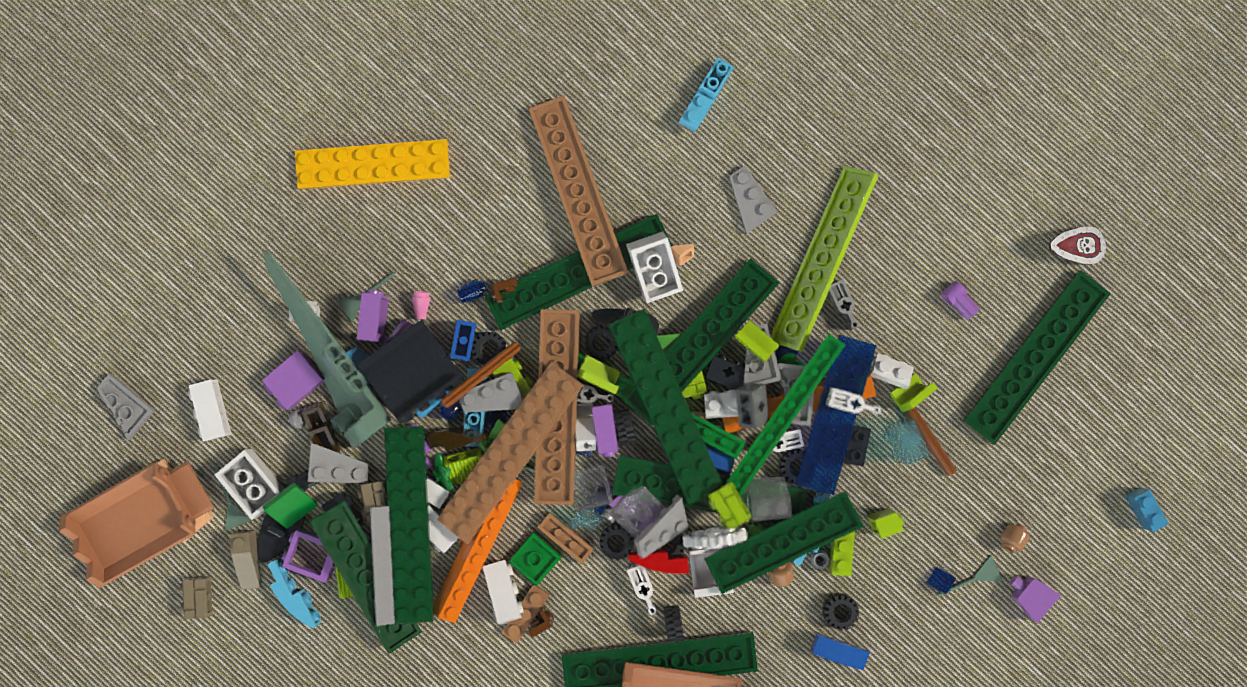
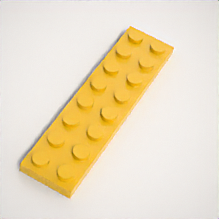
M447 139L295 151L297 188L299 190L450 178Z

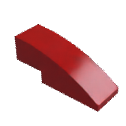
M657 549L642 558L638 555V551L628 552L630 561L647 569L662 573L689 574L687 554L668 556L667 549Z

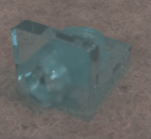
M590 506L580 511L569 525L573 530L580 526L582 528L585 527L591 533L601 524L603 519Z

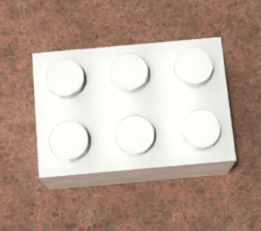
M663 232L626 244L642 296L646 303L683 291L668 238Z
M253 449L244 450L215 474L217 479L251 520L261 516L265 512L262 506L285 490Z

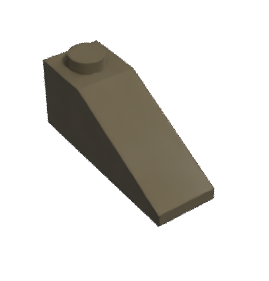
M256 530L239 531L230 534L231 556L241 590L261 588Z

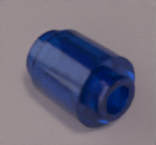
M477 278L461 285L460 289H457L458 296L463 304L485 296V291H487L482 280L479 281Z
M459 399L448 408L444 407L443 404L439 407L441 409L440 414L448 420L450 417L455 419L463 409Z

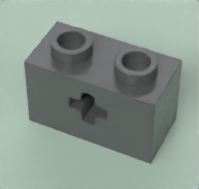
M748 382L736 389L739 427L757 429L767 423L768 410L765 384Z

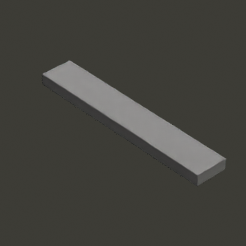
M389 506L370 507L376 626L395 624Z

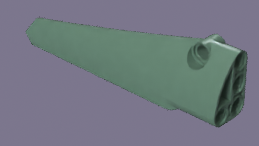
M263 250L266 269L299 327L339 413L330 419L331 424L339 433L344 431V437L354 449L387 425L392 419L366 386L365 378L273 255Z

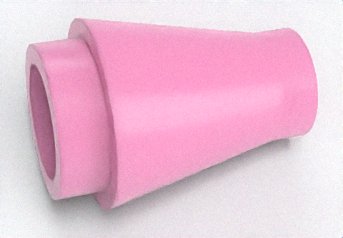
M414 291L412 301L415 319H426L431 299L427 291Z

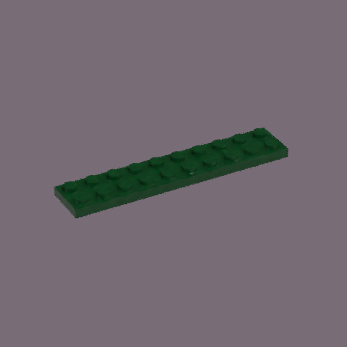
M657 214L615 233L627 270L632 269L633 265L626 244L663 232L668 238L670 247H672ZM577 251L517 280L519 286L515 287V291L505 294L504 291H500L503 303H498L497 300H494L492 293L484 297L502 331L540 313L541 310H546L592 288L580 251Z
M751 258L665 352V356L682 393L779 285V282ZM634 387L623 401L653 426L636 387Z
M1077 271L962 422L989 443L995 445L1111 293L1083 271Z
M645 309L609 324L610 331L687 503L690 505L724 487Z
M424 426L384 428L394 623L433 622L434 603Z
M619 455L612 490L613 495L670 505L673 503L672 499L678 495L682 498L684 507L718 513L717 509L713 510L710 506L709 496L690 505L687 503L670 464ZM718 473L724 486L731 475ZM753 479L742 494L741 499L752 516L750 519L778 523L805 510L808 489Z
M753 631L691 638L675 642L665 641L562 653L561 655L565 687H622L625 663L719 676L758 672Z

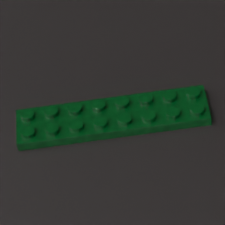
M843 491L747 537L745 541L737 542L705 557L704 560L722 595L864 526L847 492Z
M343 500L310 520L311 526L388 654L392 653L422 633L417 623L376 626L372 546L346 502Z

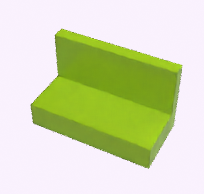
M750 320L735 336L739 343L763 363L779 347L773 339Z
M586 355L577 377L609 393L616 394L619 388L615 383L620 371Z
M915 373L912 375L907 389L897 387L889 394L903 413L915 408L938 388L934 382L924 385Z

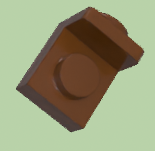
M512 278L494 283V289H491L493 299L497 300L498 303H503L500 291H504V294L515 291V287L519 286L517 279Z
M544 606L539 611L543 620L539 618L530 624L531 627L528 632L531 638L553 626L552 620H554L551 611L549 609L546 610Z

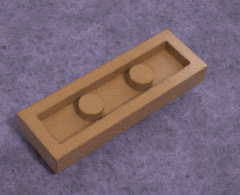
M551 512L537 527L580 564H583L594 550L591 545Z
M533 584L521 602L524 613H521L522 618L508 622L501 633L515 643H518L550 594Z

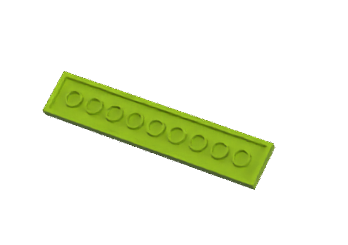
M847 166L843 167L770 335L771 339L777 344L801 353L803 352L879 175L875 172Z

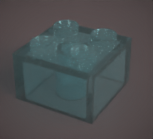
M904 418L884 427L886 432L883 434L887 443L892 445L893 450H891L895 461L910 465L930 456L913 419Z

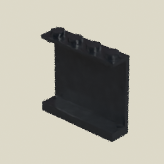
M422 319L357 364L400 424L410 422L414 418L413 415L419 410L423 412L431 406L429 403L435 399L437 401L442 399L447 394V390L456 388L464 379L463 374L454 365Z

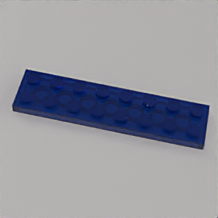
M838 335L837 339L844 343L845 347L827 371L795 483L798 486L834 495L857 413L826 405L827 396L831 387L862 397L877 345ZM834 397V399L844 401V399ZM851 401L850 404L857 406L858 402Z

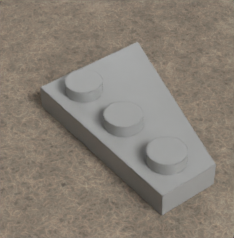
M743 166L729 176L745 234H748L775 215L777 210L746 166Z
M778 363L785 396L806 366ZM814 391L791 424L811 426Z
M512 372L472 388L459 399L464 412L517 409L523 401Z
M310 442L308 482H368V463Z

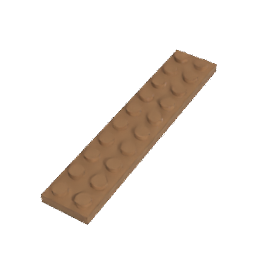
M565 96L529 108L592 287L629 274Z
M541 310L538 379L549 364L553 362L578 381L579 310ZM577 395L536 450L534 504L574 505Z
M551 362L437 520L466 544L469 543L584 385Z

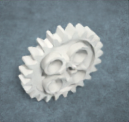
M722 526L711 527L684 535L683 544L690 548H720L723 545H732L745 541L747 539L746 530L738 527L731 530Z

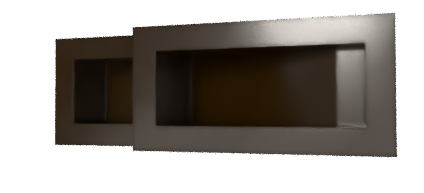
M322 401L304 407L302 415L309 428L308 433L313 444L341 454L334 430Z
M458 427L445 428L426 434L430 449L444 444L446 452L487 439L485 434L478 431Z

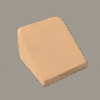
M693 244L670 247L674 261L678 266L683 265L694 257Z

